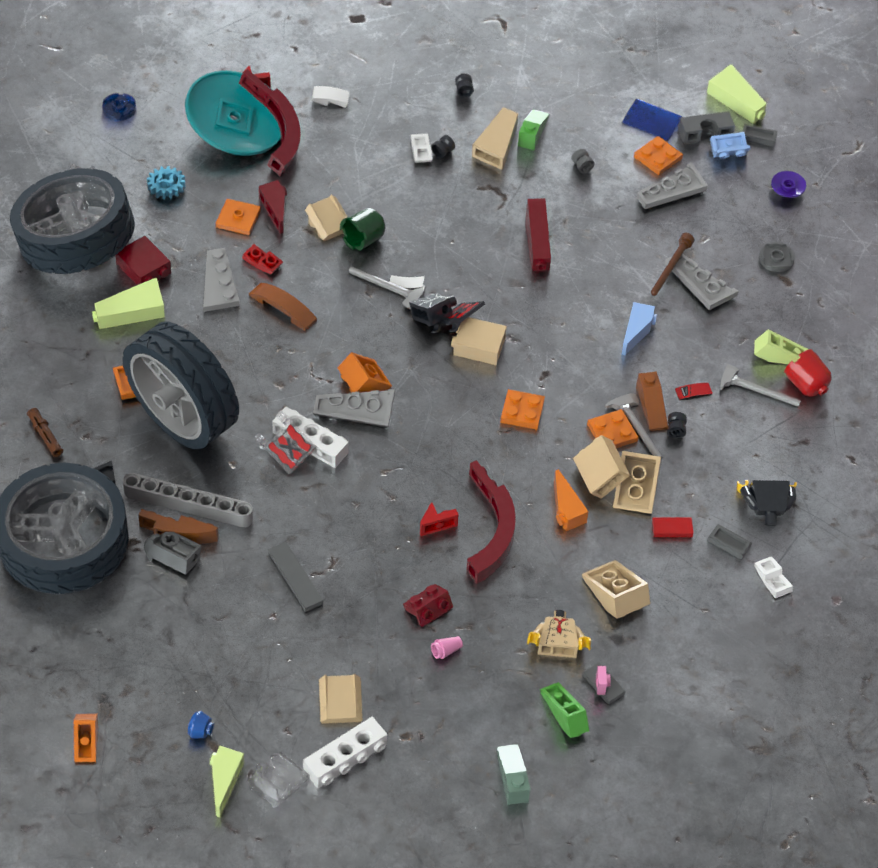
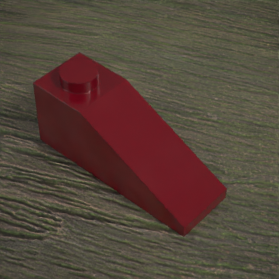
M278 180L258 186L261 203L279 233H284L286 188L281 186Z

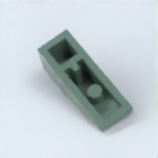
M518 744L497 747L507 804L529 802L530 785Z

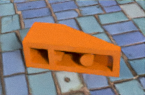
M556 470L554 477L556 519L558 524L563 526L567 532L587 523L589 511L560 470Z

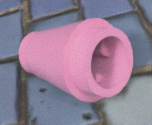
M459 636L436 639L431 644V651L436 659H444L462 648L463 643Z

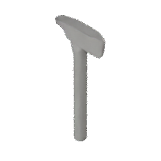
M352 266L349 269V273L404 296L406 299L402 302V305L409 309V302L422 298L425 292V286L409 290Z
M727 364L722 376L720 390L730 385H737L799 407L800 399L741 379L737 376L739 369Z
M626 394L608 402L605 408L622 409L651 454L661 457L662 460V455L631 410L632 406L639 405L636 394Z

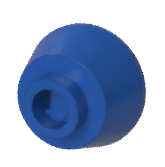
M203 711L195 712L189 722V736L192 739H198L211 735L214 728L212 719Z

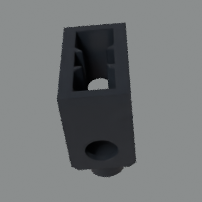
M432 294L411 301L409 304L412 318L432 326L452 316V307L457 304L456 298L453 295L446 297L440 294Z

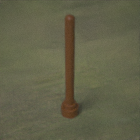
M683 233L679 238V247L652 288L651 295L656 296L685 249L693 245L695 239L690 233Z

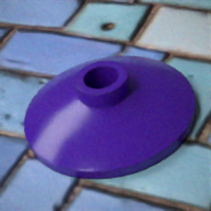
M778 172L771 181L773 190L784 197H798L806 190L805 179L796 172Z

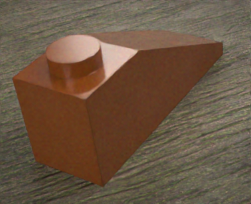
M657 371L639 373L636 390L649 432L666 430L668 422Z

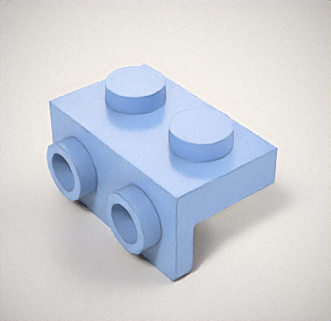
M744 132L710 137L714 158L726 159L733 155L742 157L751 149L750 145H747Z

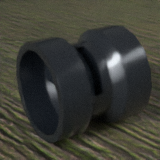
M466 73L458 75L455 78L457 94L463 98L471 96L474 92L471 76Z
M444 135L439 141H435L431 145L433 154L440 159L446 156L447 152L449 153L455 149V143L448 135Z
M672 412L668 415L669 425L667 427V434L670 437L682 438L686 435L685 425L687 417L684 413Z

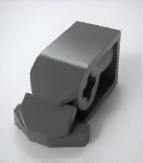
M164 532L147 538L144 543V551L148 560L153 561L155 559L186 575L200 560L201 545L177 533Z

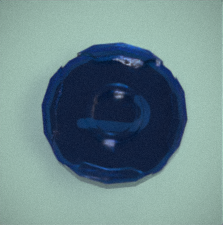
M113 93L103 100V114L115 121L129 119L137 110L136 101L129 94Z

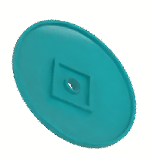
M222 70L210 72L198 78L187 92L185 112L190 125L204 141L219 150L235 155L261 154L279 143L281 132L273 114L239 84L243 73ZM230 116L237 117V120L232 119Z

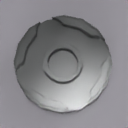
M769 242L760 249L759 261L764 268L770 271L785 272L794 265L795 253L791 247L789 249L784 243Z

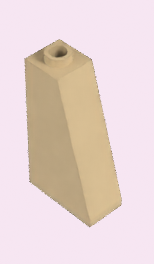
M503 107L474 142L472 157L502 170L517 128L518 113Z

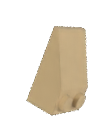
M622 451L621 459L630 476L616 487L613 508L652 514L661 457Z
M616 560L582 574V578L604 609L616 619L650 604L648 583Z

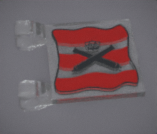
M280 411L276 417L285 426L270 442L260 433L255 436V440L291 474L317 446L285 413Z

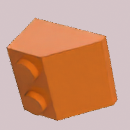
M351 352L337 367L341 373V378L349 385L351 393L376 390L385 391L392 387L374 359Z

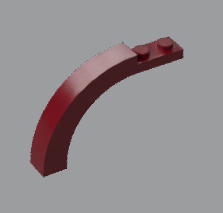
M247 69L243 72L239 84L273 114L280 128L281 146L271 155L267 165L281 176L288 169L297 152L301 137L300 123L293 106L278 88L272 91Z
M476 460L470 463L469 475L492 505L498 521V528L489 544L477 554L467 558L466 570L476 584L491 576L507 558L513 544L516 516L512 498L504 484L498 487L496 482L488 476L485 467L481 466Z

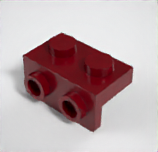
M436 584L428 586L424 591L412 596L403 603L405 610L416 616L421 627H424L453 608L448 590Z

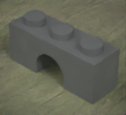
M729 111L681 117L678 126L683 144L700 142L701 134L704 131L711 132L714 136L732 134L735 129V124Z

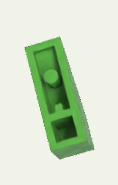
M537 110L530 112L524 119L519 131V147L535 150L548 120L549 113Z
M559 682L540 689L543 698L560 727L570 738L578 737L589 731L586 709Z

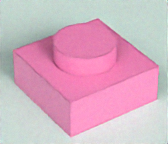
M598 666L596 673L597 695H605L606 687H610V674H606V666Z

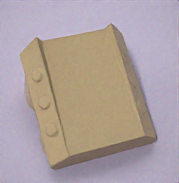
M332 194L328 198L309 204L305 209L308 214L309 225L316 228L317 235L323 241L343 234V229L340 230V222L348 216L337 198Z
M356 674L347 676L324 675L319 679L321 723L363 721L361 678Z

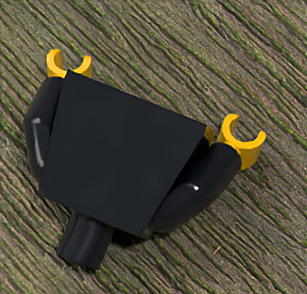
M745 480V484L742 485L737 481V491L742 494L749 507L755 511V515H765L766 526L777 525V516H781L789 510L796 500L797 482L790 485V481L753 480L749 485V481Z

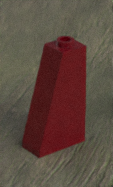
M527 199L525 226L532 271L550 270L551 252L546 199Z

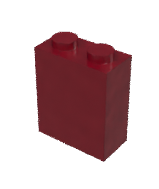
M145 235L126 245L122 251L115 255L116 264L136 285L157 278L158 281L171 274L170 260Z

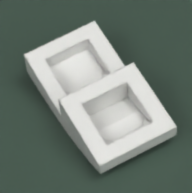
M314 86L311 100L325 106L331 102L345 108L348 104L350 92L335 87Z
M428 134L411 135L410 139L415 163L432 162Z
M772 556L755 563V568L760 578L775 599L793 592V586L782 574V567Z

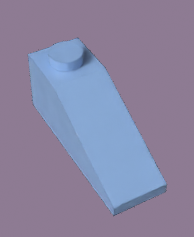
M633 302L622 355H626L650 332L651 325H655L657 314H654L655 306Z

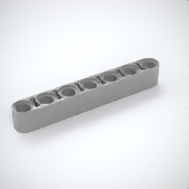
M128 473L123 477L124 494L130 499L239 527H248L253 523V508L248 502L136 473Z

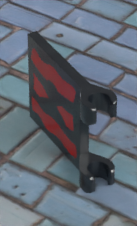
M485 302L460 303L452 309V316L434 324V329L431 333H438L442 324H452V329L449 332L457 331L460 323L484 306Z

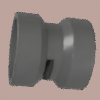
M585 149L575 151L571 157L581 173L589 172L595 165Z

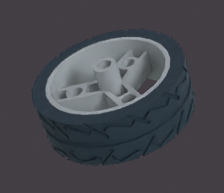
M169 321L160 322L125 347L124 356H122L123 368L133 393L152 420L174 440L192 449H202L237 422L239 418V402L230 378L214 354L190 331Z

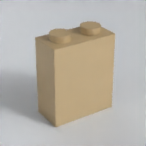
M470 317L466 318L460 323L456 331L457 337L453 336L451 347H454L453 355L497 365L506 339L507 326Z
M602 435L595 438L590 445L582 449L573 458L590 494L601 499L630 476L613 441Z

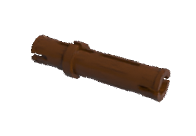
M37 408L30 409L27 412V416H29L34 424V430L39 432L52 456H60L64 450L48 427L49 423L46 419H43Z

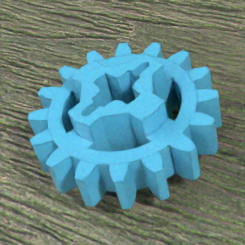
M161 166L160 170L154 169V173H149L147 178L148 190H150L151 195L156 193V198L162 196L165 199L169 196L172 199V195L178 197L179 192L183 193V188L186 187L185 175H182V171L177 172L176 167L170 169V166H167L164 169Z

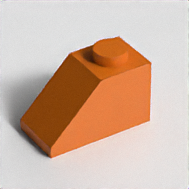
M76 714L74 718V762H96L98 714Z

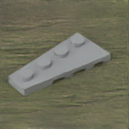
M691 162L687 164L686 168H680L675 171L674 175L662 178L661 182L653 183L639 191L637 198L644 209L707 191L708 185Z
M225 248L207 250L204 312L240 306Z
M682 254L672 270L708 310L738 296L739 291L737 289L729 288L726 286L725 281L722 279L717 280L711 276L712 273L707 269L702 270L696 262ZM672 256L666 259V265L669 263Z
M395 389L316 395L313 415L389 427Z

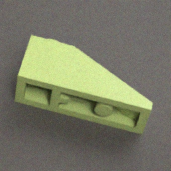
M768 329L755 340L754 355L768 362L789 364L791 361L795 363L800 359L799 354L809 349Z
M219 746L217 753L214 752L210 759L217 817H221L244 766V753L223 746Z

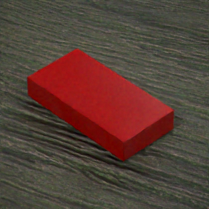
M692 517L652 518L654 537H693Z

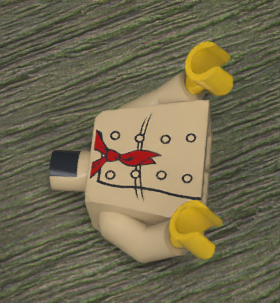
M564 610L554 611V617H546L544 623L539 624L533 632L528 634L527 644L533 643L539 646L538 655L576 658L578 645L579 650H582V648L591 650V638L585 637L581 629L575 626L574 619L566 618Z

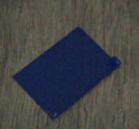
M636 98L622 123L669 141L680 118L683 116Z

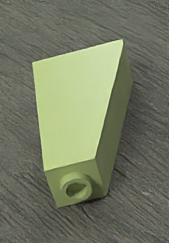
M729 65L709 80L707 89L709 95L752 124L764 118L767 103L732 65Z
M157 278L94 303L95 311H92L93 320L98 322L99 329L165 317L164 303Z

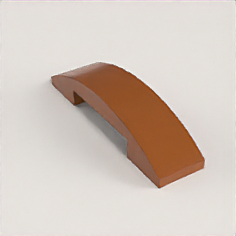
M260 283L249 293L250 297L261 304L267 302L291 317V323L304 331L317 321V317L303 303L274 285Z

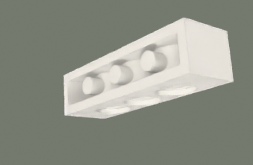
M285 407L272 421L273 433L280 437L285 432L284 437L286 440L289 438L291 444L294 440L286 429L290 424L294 426L296 431L304 437L306 443L312 445L309 454L334 468L349 453V441L342 436L334 434L328 428L318 425L312 419L300 415L296 410Z
M372 716L303 760V771L317 788L329 785L334 778L340 774H346L354 765L363 763L373 753L382 751L387 745V733ZM331 763V764H333V765H332V766H326L325 764Z

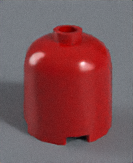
M812 349L806 350L799 354L800 359L795 363L791 361L786 366L784 373L805 396H822L829 390L828 386L832 380L831 372L816 352Z

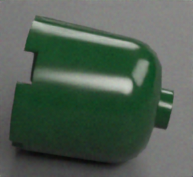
M371 208L363 209L344 218L340 222V230L343 229L345 235L343 240L352 250L358 249L361 251L384 235L386 229L383 217L379 212Z

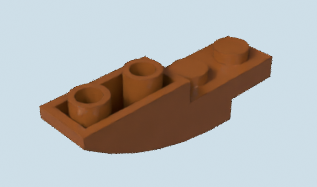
M143 509L138 514L139 526L154 531V535L174 532L197 544L217 542L219 539L218 527L211 523L198 521L193 517L181 515L179 520L176 521L171 517H164L153 511Z

